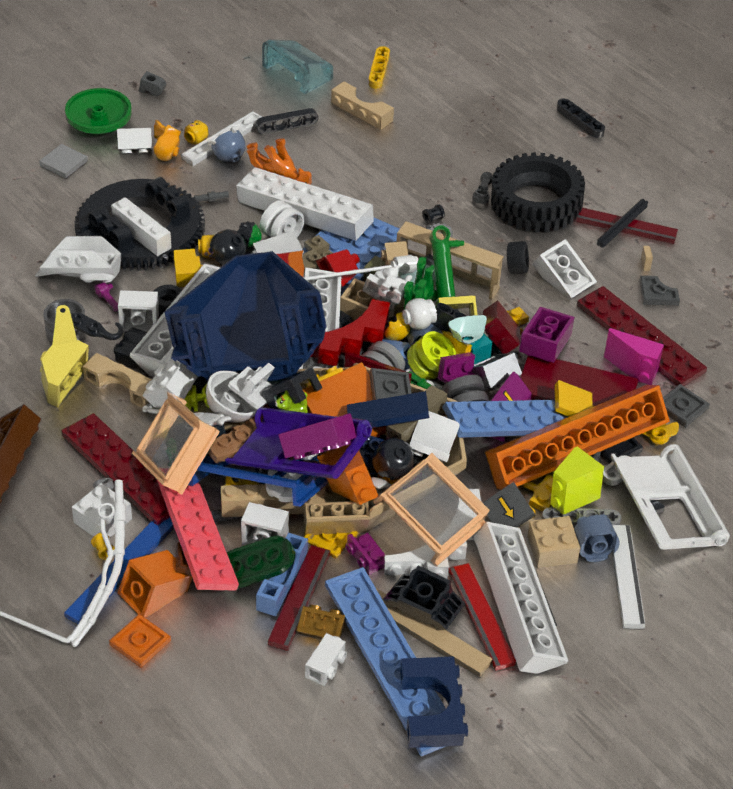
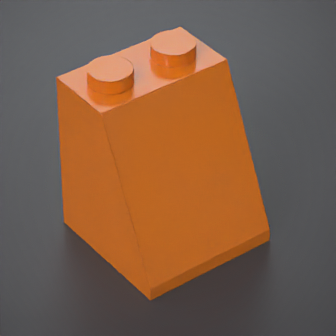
M351 444L318 456L319 463L336 465ZM360 451L356 453L337 479L327 478L333 492L359 505L379 497Z
M168 550L129 560L117 593L137 614L147 618L186 593L193 577L177 573L176 558Z

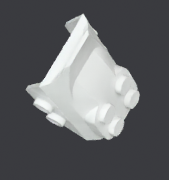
M66 236L50 253L35 277L60 274L80 277L84 282H93L95 280H101L105 283L111 282L120 271L121 253L102 236Z

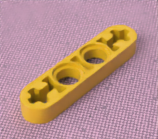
M381 46L376 49L368 83L369 87L373 89L383 86L390 58V49L388 47Z

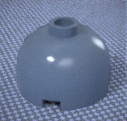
M236 130L237 133L228 131L215 139L216 144H212L211 149L218 159L223 162H237L241 159L245 151V140L240 131Z

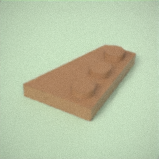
M253 419L246 420L242 425H236L230 433L222 434L215 439L208 451V454L215 463L225 461L226 458L234 457L257 427Z

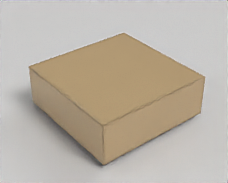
M643 246L641 254L643 271H650L653 259L651 248Z

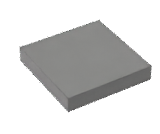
M60 144L42 158L39 163L40 166L67 178L86 163L88 158L86 155Z

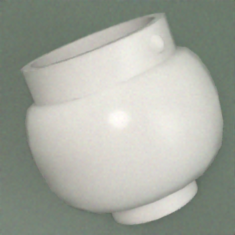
M422 298L410 300L406 304L405 310H403L405 323L416 330L426 329L432 323H435L437 313L433 301Z

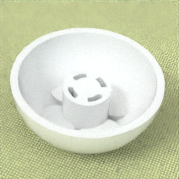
M218 371L211 375L206 386V399L214 414L230 416L231 420L228 422L234 423L244 422L254 417L257 409L228 387L229 382L239 373Z

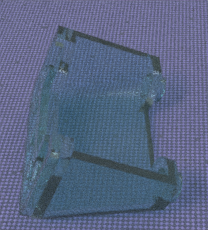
M270 39L262 44V66L269 69L278 63L295 74V81L301 83L300 91L305 94L333 79V66L294 40Z

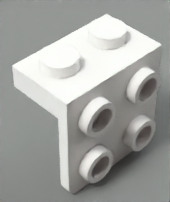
M429 411L430 418L418 420L409 445L416 455L423 456V453L427 455L433 453L441 462H447L460 425L454 420Z

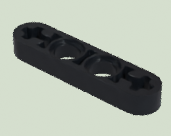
M562 98L558 100L557 111L592 137L601 138L604 136L605 126L569 99Z
M308 108L261 117L257 119L255 125L259 133L266 134L313 125L318 121L319 117L315 109ZM294 117H299L297 121L291 122ZM278 120H283L280 125H276Z

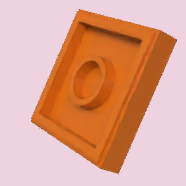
M138 614L109 640V645L142 668L171 641V636Z

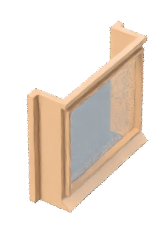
M167 391L168 399L165 400L138 445L137 451H133L132 454L162 485L183 494L220 431L201 421L185 406L187 403L185 399Z
M433 453L425 460L419 462L405 476L397 480L381 493L379 497L373 500L375 505L385 501L435 552L431 562L436 567L481 529L486 523L484 519L490 511Z

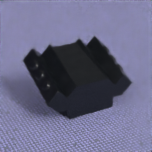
M419 565L410 574H403L383 598L390 607H397L402 613L425 624H433L438 630H447L465 606V603L453 591L451 580Z

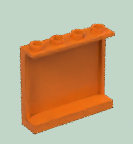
M362 362L320 381L322 389L317 392L314 391L312 385L303 389L308 395L306 398L308 413L339 417L347 414L348 404L373 400L370 375ZM386 426L372 428L371 436L379 437L385 434Z

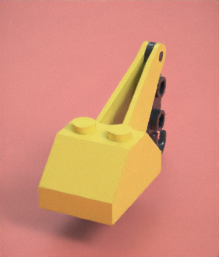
M65 305L57 307L53 344L40 357L41 381L49 404L57 408L82 376L83 366L88 362L89 345L77 340L74 328L91 337L117 340L123 334L121 324L115 323V326L118 327V332L112 334L106 331L101 323L82 313H70V309Z

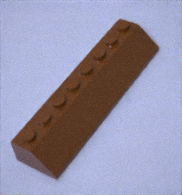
M25 404L0 418V503L2 502L1 497L10 486L8 484L10 479L17 472V465L24 459L23 454L32 443V436L39 429L38 425L41 418Z

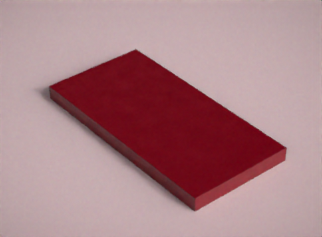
M534 356L527 357L520 377L532 393L531 400H555V384L560 380L591 392L593 407L635 390L639 380L638 378L556 359L554 363L547 362Z

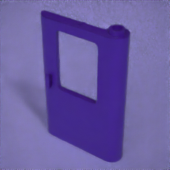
M261 407L255 414L256 430L234 457L226 458L225 461L232 465L337 479L371 435L372 427L367 420L352 418L357 437L350 440L351 445L346 449L336 465L289 460V458H285L278 434L338 416ZM261 414H263V421H262V422H261V420H260Z

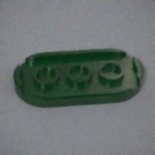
M271 536L228 551V558L239 583L238 588L286 572L295 559L293 544L282 536Z

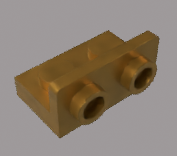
M312 604L309 607L303 606L297 627L298 633L323 638L326 633L341 637L345 623V615H342L341 611L330 609L327 612L321 610L322 607Z

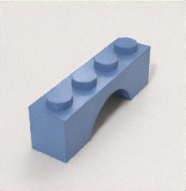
M289 532L286 539L295 548V559L292 565L281 575L272 577L269 580L264 579L256 594V610L273 616H277L308 552V538Z

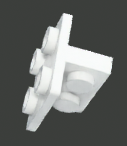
M270 363L263 368L260 366L256 371L247 367L229 382L228 387L258 410L267 403L262 392L273 386L267 380L275 367Z

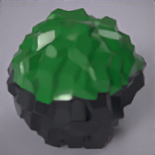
M242 222L239 230H237L246 242V249L253 248V243L261 241V231L254 222Z

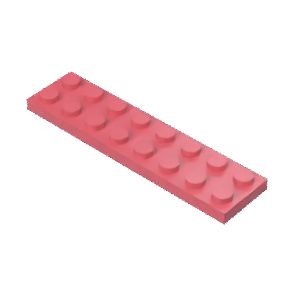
M159 468L165 475L169 468ZM157 480L197 590L236 591L239 583L200 483L198 482L194 486L187 485L183 494H180L162 485Z

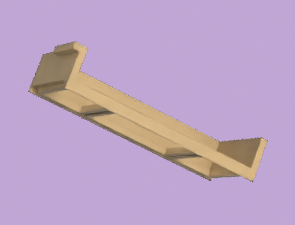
M406 221L397 232V242L406 241L408 255L417 256L418 260L420 257H425L428 254L432 255V243L429 239L432 230ZM436 232L437 239L443 240V234ZM412 240L425 245L426 255L408 249V241ZM465 242L464 246L450 248L451 255L472 262L471 271L452 265L453 274L490 287L489 299L492 300L500 289L499 284L504 256ZM478 265L492 269L491 279L477 274Z

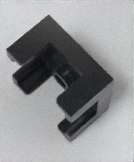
M313 367L283 379L263 391L262 394L269 408L279 409L275 405L274 395L281 392L284 393L286 390L294 404L306 399V395L300 385L306 379H309L315 392L321 390L322 386Z

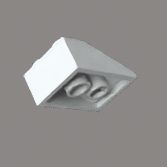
M566 239L541 254L532 263L544 280L569 299L574 298L597 282Z

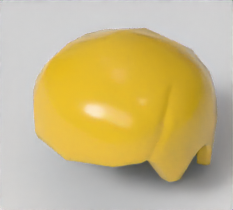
M402 312L396 314V322H389V327L384 332L387 339L399 341L409 334L411 327L405 323Z

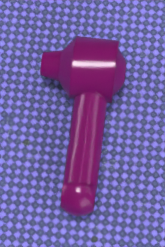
M105 282L95 285V293L98 297H103L112 307V310L117 312L118 303L110 295L113 285L111 283L106 284Z

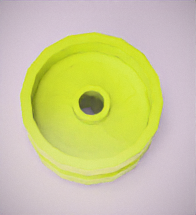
M430 331L410 346L407 351V360L411 369L420 378L435 380L438 378L440 357L456 355V351L446 336L436 331Z

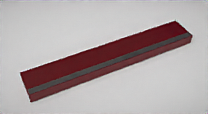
M582 208L574 222L609 229L622 216ZM634 219L621 232L674 244L678 229Z
M313 545L310 546L268 639L269 646L286 651L289 650L297 632L302 608L309 605L330 557V550Z

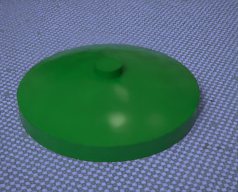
M93 88L81 91L72 96L65 106L67 122L79 131L92 134L109 133L120 129L128 123L132 115L130 100L124 94L107 88Z

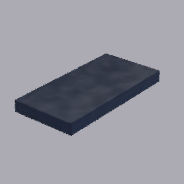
M426 391L347 405V414L351 413V417L354 419L369 421L372 428L430 418Z

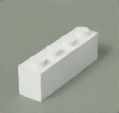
M126 197L111 205L112 215L119 219L121 225H127L134 238L156 256L171 249V232Z

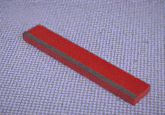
M469 563L450 567L449 574L461 600L465 603V608L487 655L492 658V665L495 671L515 666L516 660Z

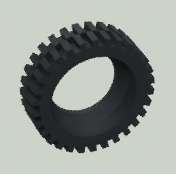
M531 152V156H528L527 153H523L522 157L515 155L513 160L508 158L506 163H500V167L497 166L493 173L492 209L496 211L498 217L501 216L503 222L508 220V225L513 226L516 224V228L520 230L522 227H525V231L529 232L531 228L535 229V232H540V229H544V232H549L550 228H553L554 231L559 230V226L565 228L567 223L571 225L577 219L579 212L583 208L585 178L581 176L582 172L577 170L576 165L571 166L570 161L563 162V158L560 156L555 159L553 154H550L549 157L545 156V153L536 156V152ZM541 185L555 190L561 198L548 202H534L515 195L514 192L525 186Z

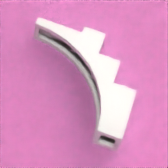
M469 489L481 501L479 489ZM459 496L457 512L451 524L435 539L441 546L477 516ZM476 533L468 540H474V536L476 535ZM467 543L462 544L437 567L431 562L435 552L427 544L409 552L385 555L384 575L410 574L419 565L447 579L448 560L465 559Z

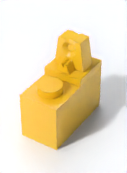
M195 249L174 250L176 286L186 287L203 266L200 264V257L196 256Z

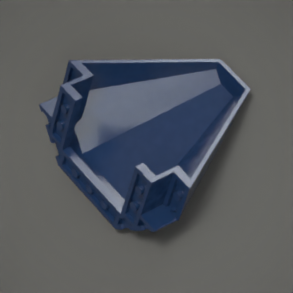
M273 251L235 256L165 311L170 338L174 347L171 359L181 362L188 370L199 377L201 375L207 380L218 371H233L240 374L247 367L256 371L260 366L263 368L268 363L275 368L267 381L286 379L297 374L303 363L305 364L316 347L322 343L325 329L327 328L320 291Z

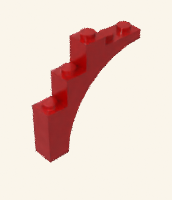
M372 299L368 309L354 322L342 328L325 332L324 340L316 347L310 357L318 358V363L337 366L340 352L360 355L363 341L371 343L383 341L389 317L390 302Z

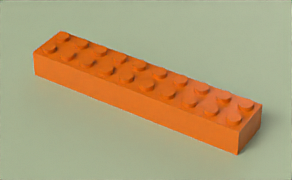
M645 385L490 449L485 454L496 489L502 490L512 482L518 487L555 471L577 446L591 456L666 424L670 420L660 386Z

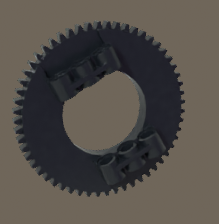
M163 177L156 179H130L107 185L95 191L89 198H86V202L82 203V207H79L77 216H75L76 236H102L121 253L120 266H123V270L127 267H130V271L135 267L138 271H140L141 267L145 270L148 267L155 269L156 265L162 268V264L169 266L168 262L174 264V250L196 249L198 239H201L205 232V215L202 206L199 205L198 201H195L196 198L192 197L191 193L187 194V191H182L181 187L176 189V185H170ZM126 197L137 207H150L165 213L170 219L166 229L171 232V249L156 256L134 238L127 225H121L119 219L112 215L111 205Z

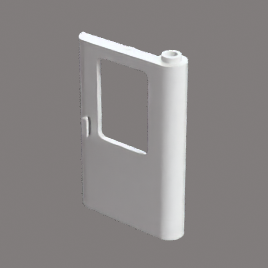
M678 445L667 446L660 456L616 457L615 454H611L614 465L660 549L723 546L728 542L729 532ZM674 450L671 455H667L668 452ZM681 499L702 537L671 539L650 500Z

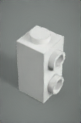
M326 633L305 665V678L323 686L326 685L329 679L332 680L336 674L338 664H342L347 656L345 651L346 642L337 636Z

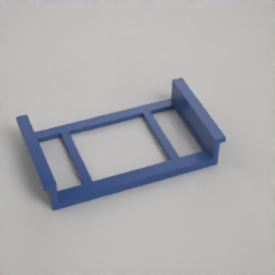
M322 454L314 456L311 460L318 461L317 457ZM205 456L188 485L194 486L210 473L292 488L293 506L301 507L325 487L328 481L327 478L302 475L297 480L282 478L287 474L282 471H278L271 476L225 467L228 465L226 461L215 463L210 456Z

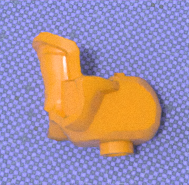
M155 120L154 138L158 141L153 148L154 154L161 161H170L173 156L176 157L179 153L180 148L178 146L181 131L170 125L164 126L159 120Z

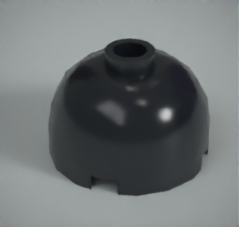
M225 229L212 237L210 248L214 252L212 254L213 257L220 264L225 265L235 256L245 255L246 242L239 232Z
M389 438L382 441L375 447L374 456H372L374 469L380 476L391 478L389 480L402 478L411 470L414 464L412 448L407 442L399 438Z

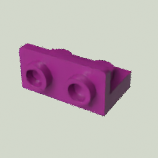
M469 352L440 357L438 379L446 384L462 376L476 375L473 373L475 354Z
M369 533L357 538L352 534L347 535V552L355 557L360 568L364 567L368 575L384 568L385 553Z

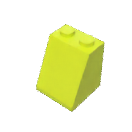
M578 446L575 447L553 473L550 505L564 515L600 499L604 466Z

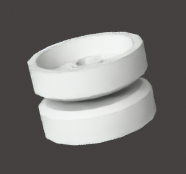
M282 200L272 203L265 210L260 220L261 232L270 238L293 230L296 237H298L304 226L303 214Z

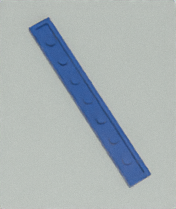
M171 517L159 525L151 521L125 548L122 568L110 596L120 587L129 560L150 555L174 529ZM115 560L108 566L105 586L113 571ZM102 573L64 612L65 618L77 625L79 624L98 590L102 580Z

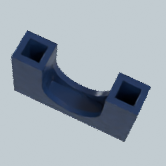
M454 656L401 658L400 679L402 690L431 689L440 693L448 704V707L443 712L436 715L408 716L406 730L409 748L463 746L464 737H468V725L463 723L465 705L460 702V698H462V685L458 684L457 681L460 677L459 665H455Z

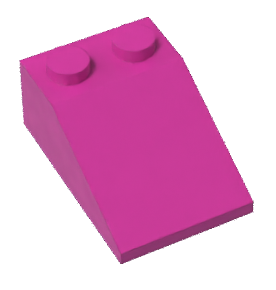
M609 328L604 357L628 376L638 378V382L652 385L659 369L664 344Z

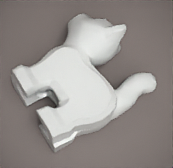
M399 265L383 270L382 274L385 279L378 289V295L385 297L388 292L392 293L394 296L391 298V301L399 304L404 296V287L407 281L413 279L411 275L406 276L405 280L397 278Z

